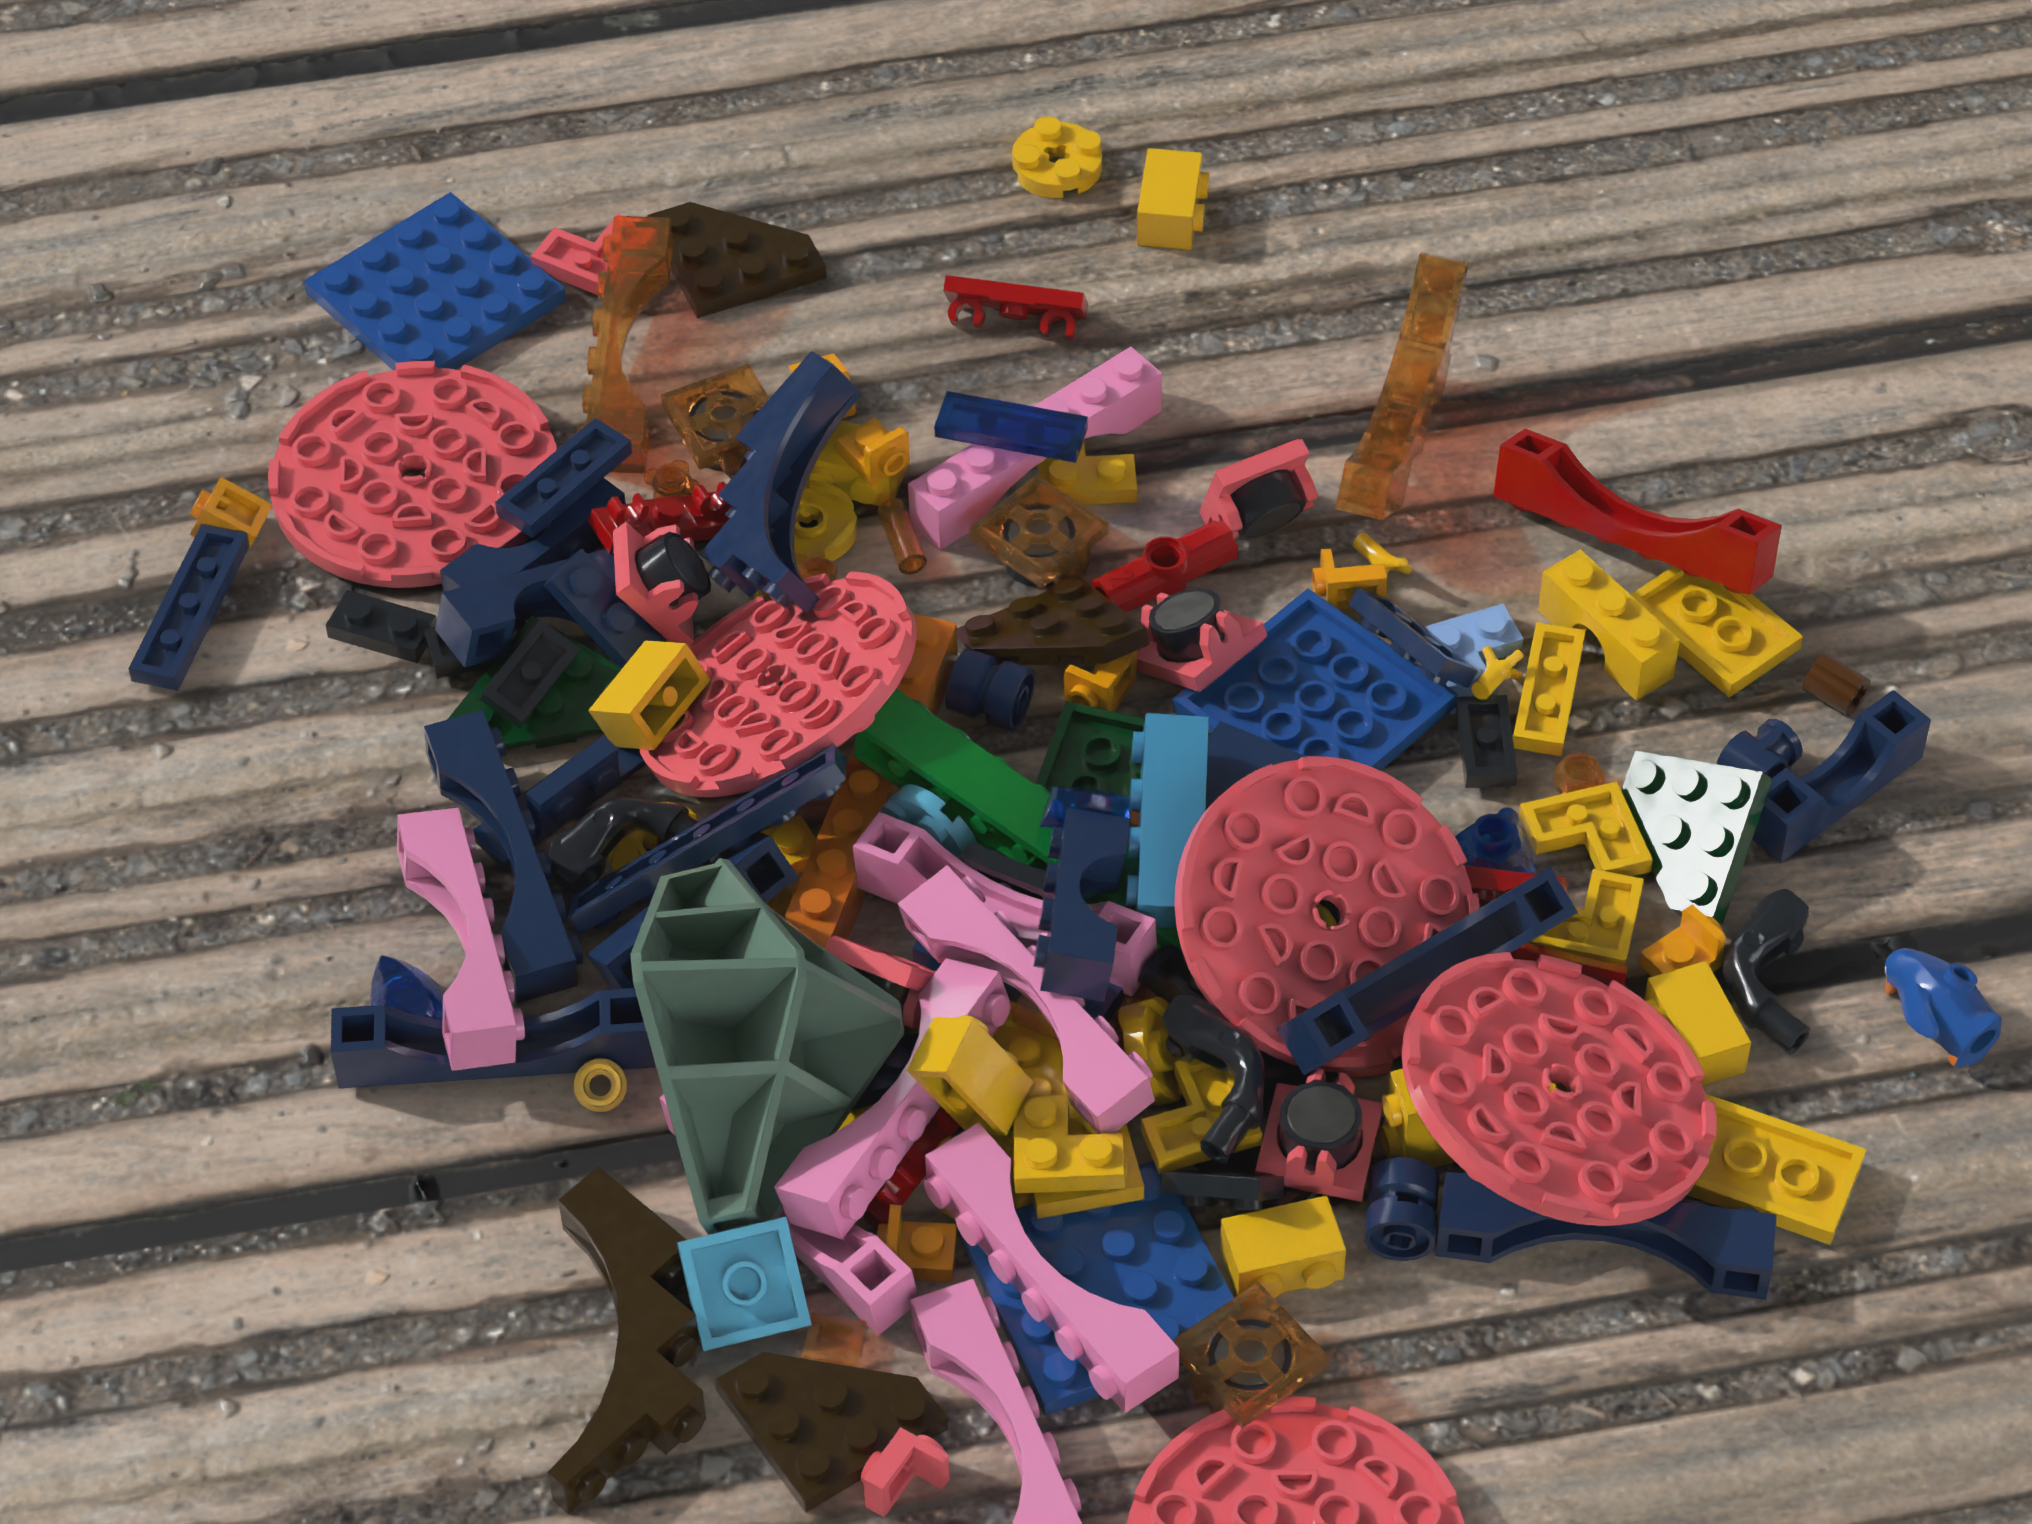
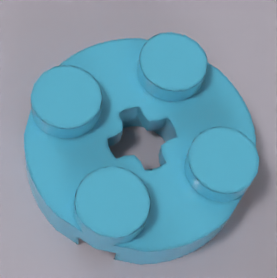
M912 784L904 785L880 809L881 813L925 829L939 844L959 860L960 855L970 842L977 845L972 831L964 820L958 815L952 822L940 811L946 803L922 787Z

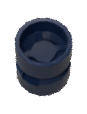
M969 648L964 649L956 660L950 674L945 695V706L949 711L971 718H976L981 713H984L987 723L1011 731L1017 730L1024 720L1031 703L1035 687V672L1032 668L1010 661H1004L1000 666H997L994 656Z
M1395 1157L1384 1159L1370 1169L1367 1199L1369 1207L1366 1211L1364 1243L1370 1251L1390 1260L1408 1261L1427 1256L1434 1249L1437 1221L1435 1211L1438 1205L1440 1177L1435 1168L1426 1162L1414 1158Z

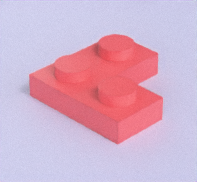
M619 213L595 242L554 227L530 256L531 263L541 267L555 279L612 300L659 242L658 229Z

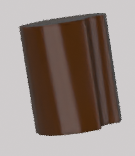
M1822 654L1814 661L1811 670L1806 674L1802 688L1805 692L1846 716H1851L1864 701L1871 682L1870 679L1829 655Z

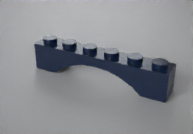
M483 710L424 726L426 755L440 794L464 807L485 825L499 842L511 866L515 890L510 912L500 934L505 953L503 967L505 971L510 970L512 973L516 1003L576 987V966L583 964L582 950L576 934L567 935L563 922L568 921L561 893L559 891L551 893L547 880L552 879L549 861L544 850L536 851L531 840L536 838L534 821L528 808L523 810L519 808L516 798L521 797V790L514 768L505 769L501 757L506 756V751L499 728L490 729Z
M1549 867L1276 1029L1301 1072L1305 1075L1412 1012L1430 983L1452 966L1470 958L1486 954L1511 953L1578 912L1552 868Z
M635 988L599 990L582 1001L555 1012L523 1019L525 1038L524 1040L516 1041V1063L454 1071L451 1070L442 1034L443 1020L410 1014L387 1005L331 1008L330 1052L339 1089L577 1073L585 1063L594 1059L613 1061L622 1070L655 1068L656 1064Z
M1446 1171L1436 1256L1492 1263L1512 1252L1541 1243L1565 1240L1605 1241L1633 1247L1662 1258L1692 1276L1710 1293L1766 1300L1773 1267L1776 1214L1761 1213L1752 1208L1730 1209L1707 1206L1697 1201L1686 1200L1678 1202L1669 1210L1653 1218L1636 1223L1613 1226L1576 1224L1544 1216L1521 1207L1493 1192L1480 1182L1473 1180L1466 1172L1455 1173Z

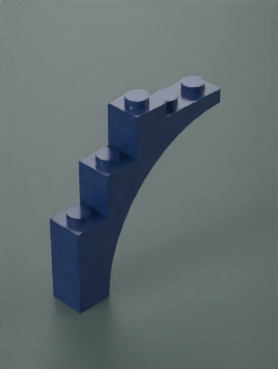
M813 351L806 356L735 437L748 450L743 456L747 462L717 495L731 508L725 514L729 520L699 553L712 566V569L707 573L709 577L728 593L736 587L751 598L759 590L763 594L766 593L784 609L792 603L806 614H808L820 598L808 588L801 577L796 563L794 530L797 511L809 475L822 449L843 417L862 395L834 364Z

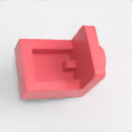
M900 1427L882 1453L879 1451L874 1452L863 1468L861 1481L864 1484L865 1507L885 1517L915 1475L943 1489L950 1480L949 1455L931 1437L926 1435L916 1436Z

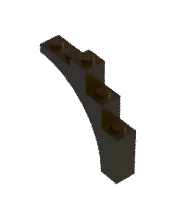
M596 1167L558 1199L563 1230L590 1257L607 1285L617 1313L619 1329L613 1371L598 1409L576 1443L547 1472L552 1500L567 1514L572 1512L582 1502L587 1503L597 1497L603 1490L606 1481L623 1465H632L643 1455L649 1442L667 1455L680 1442L687 1443L692 1440L701 1430L706 1420L703 1390L677 1369L692 1358L697 1346L700 1345L696 1315L671 1295L680 1290L686 1283L677 1243L687 1239L600 1167Z

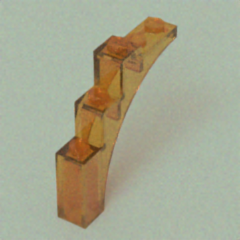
M1425 252L1419 254L1407 309L1390 368L1366 431L1355 451L1345 461L1335 509L1383 520L1403 506L1412 461L1423 453L1432 407L1442 401L1452 356L1449 353L1469 262Z

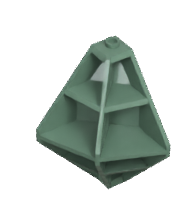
M719 858L715 864L660 877L630 954L635 992L700 1224L708 1235L779 1217L783 1207L774 1186L804 1147L838 1131L904 1035L901 1005L896 998L821 947L766 905L730 860Z

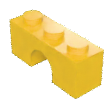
M1581 549L1542 572L1538 611L1553 625L1586 631L1590 629L1599 640L1604 651L1605 662L1603 671L1633 699L1638 701L1674 678L1680 639Z

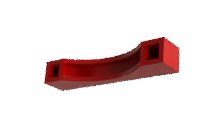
M1523 429L1500 445L1493 497L1509 502L1517 510L1535 512L1552 519L1559 526L1574 527L1592 534L1603 543L1618 544L1636 551L1642 558L1659 560L1678 567L1686 575L1704 577L1722 584L1726 590L1733 593L1750 595L1773 577L1782 529L1781 524L1741 509H1735L1719 516L1699 519L1675 518L1657 514L1622 499L1602 485L1580 463L1569 446L1563 442L1528 429Z

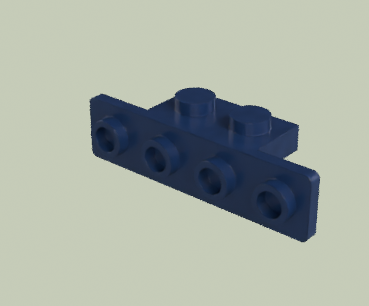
M604 734L521 794V797L516 798L520 810L528 808L532 815L536 829V838L531 839L533 845L536 846L644 767L646 763L640 754V750L616 747ZM481 823L474 828L475 843L501 867L510 865L499 842L485 825Z

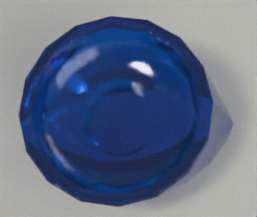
M1052 786L1039 827L1053 828L1055 826L1063 828L1067 807L1130 818L1129 826H1131L1130 797L1091 789Z
M381 955L376 964L371 982L370 1005H387L410 1014L443 1020V995L445 992L433 978L419 968L405 961Z

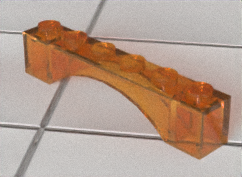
M614 216L612 234H605L603 238V261L608 262L607 271H600L598 275V298L603 300L602 309H594L592 324L593 336L598 337L597 347L590 346L588 349L587 369L588 374L593 375L592 384L584 385L582 409L583 413L588 414L586 423L578 424L577 433L594 418H597L631 440L633 453L611 472L644 474L646 472L650 440L647 410L644 403L632 390L622 370V356L628 334L638 315L650 300L665 288L670 281L674 244L671 221L668 217Z

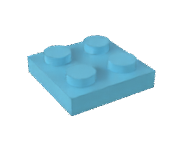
M787 1217L677 1243L692 1311L697 1319L702 1352L812 1325Z

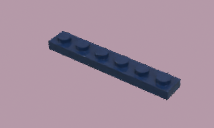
M835 743L793 769L761 785L571 896L569 920L579 934L594 926L596 929L604 928L614 922L620 916L622 910L637 901L640 903L651 901L661 876L707 866L709 859L722 851L733 852L745 846L753 838V833L769 824L778 826L785 823L796 814L798 807L813 798L816 800L828 798L846 780L845 758Z

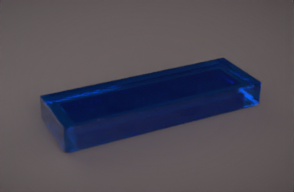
M947 391L936 419L934 430L935 437L1076 463L1088 430V416Z

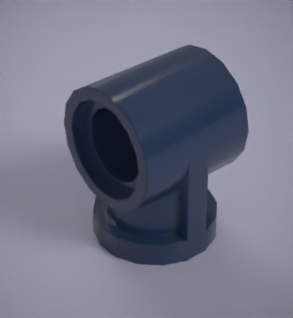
M1768 719L1758 728L1755 737L1747 731H1742L1735 735L1722 750L1716 764L1760 771L1772 779L1785 768L1792 766L1802 757L1803 748L1800 739L1790 726L1778 719Z

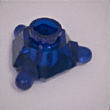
M1506 807L1499 810L1497 814L1483 815L1475 823L1455 836L1468 861L1464 865L1524 873L1536 871L1527 834L1519 827V816L1514 809Z

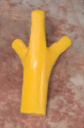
M1361 533L1354 539L1353 548L1366 558L1371 565L1384 564L1387 578L1388 572L1391 570L1406 575L1412 572V566L1408 565L1406 558L1393 556L1367 533Z
M1490 646L1484 647L1482 652L1486 658V669L1472 685L1471 690L1476 698L1485 700L1503 681L1508 679L1520 681L1523 677L1522 672L1512 667L1524 657L1523 653L1520 650H1516L1506 659L1498 660Z

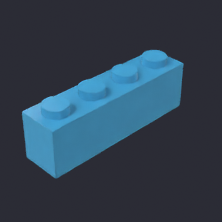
M1146 713L1143 732H1133L1131 762L1141 763L1140 779H1131L1129 810L1139 811L1138 827L1129 826L1127 858L1137 859L1136 875H1127L1125 906L1135 907L1136 912L1156 919V927L1177 929L1175 884L1178 866L1188 838L1206 810L1209 717Z

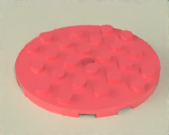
M411 361L395 363L396 370L369 376L365 370L329 386L314 396L289 420L279 436L280 445L275 453L274 460L270 459L268 485L276 520L287 540L294 548L323 570L350 581L379 587L415 588L442 584L440 570L476 543L494 548H511L524 544L530 536L497 516L495 501L557 450L554 437L549 429V422L539 406L521 389L502 377L468 365H463L461 370L436 368L435 361ZM408 470H425L424 478L422 475L414 477L404 476L402 478V475Z
M853 571L849 572L845 579L831 581L826 573L803 578L808 588L820 598L808 614L792 603L784 609L773 599L767 601L762 594L738 607L709 627L688 647L710 678V681L655 750L639 749L640 754L654 776L670 790L683 795L722 797L755 790L808 760L833 743L839 747L855 733L867 729L873 723L875 714L889 699L902 680L916 645V622L911 609L897 588L889 581L869 573ZM782 681L783 685L779 686L777 683Z
M1306 756L1294 761L1275 765L1269 764L1253 771L1228 788L1203 813L1188 838L1178 866L1175 884L1176 927L1183 955L1198 988L1207 1002L1217 1009L1218 1015L1241 1029L1257 1044L1260 1050L1272 1057L1298 1066L1276 1028L1480 909L1478 893L1472 892L1471 883L1464 866L1468 861L1447 824L1441 826L1434 816L1421 804L1423 798L1404 783L1366 764L1328 756ZM1321 900L1330 901L1338 908L1340 913L1338 926L1326 927V923L1320 918L1318 909L1315 907ZM1412 1012L1318 1068L1328 1072H1351L1370 1069L1401 1057L1403 1036Z
M1510 952L1486 954L1465 960L1441 973L1421 995L1407 1022L1402 1044L1403 1072L1412 1102L1430 1135L1466 1171L1470 1178L1480 1182L1507 1200L1535 1213L1566 1222L1595 1226L1624 1225L1653 1218L1669 1210L1687 1195L1709 1162L1711 1144L1716 1137L1717 1118L1715 1103L1707 1100L1701 1083L1705 1074L1694 1053L1681 1035L1658 1011L1637 994L1614 980L1607 986L1581 974L1582 965L1542 954H1540L1537 961L1513 959ZM1551 1083H1562L1569 1092H1563L1557 1088L1550 1091L1549 1087Z
M1299 1396L1269 1397L1268 1404L1250 1406L1239 1410L1233 1405L1208 1415L1189 1426L1156 1456L1145 1471L1136 1487L1134 1501L1127 1520V1524L1465 1523L1456 1501V1491L1432 1456L1413 1438L1381 1417L1358 1407L1350 1406L1348 1411L1338 1407L1316 1404L1315 1397Z

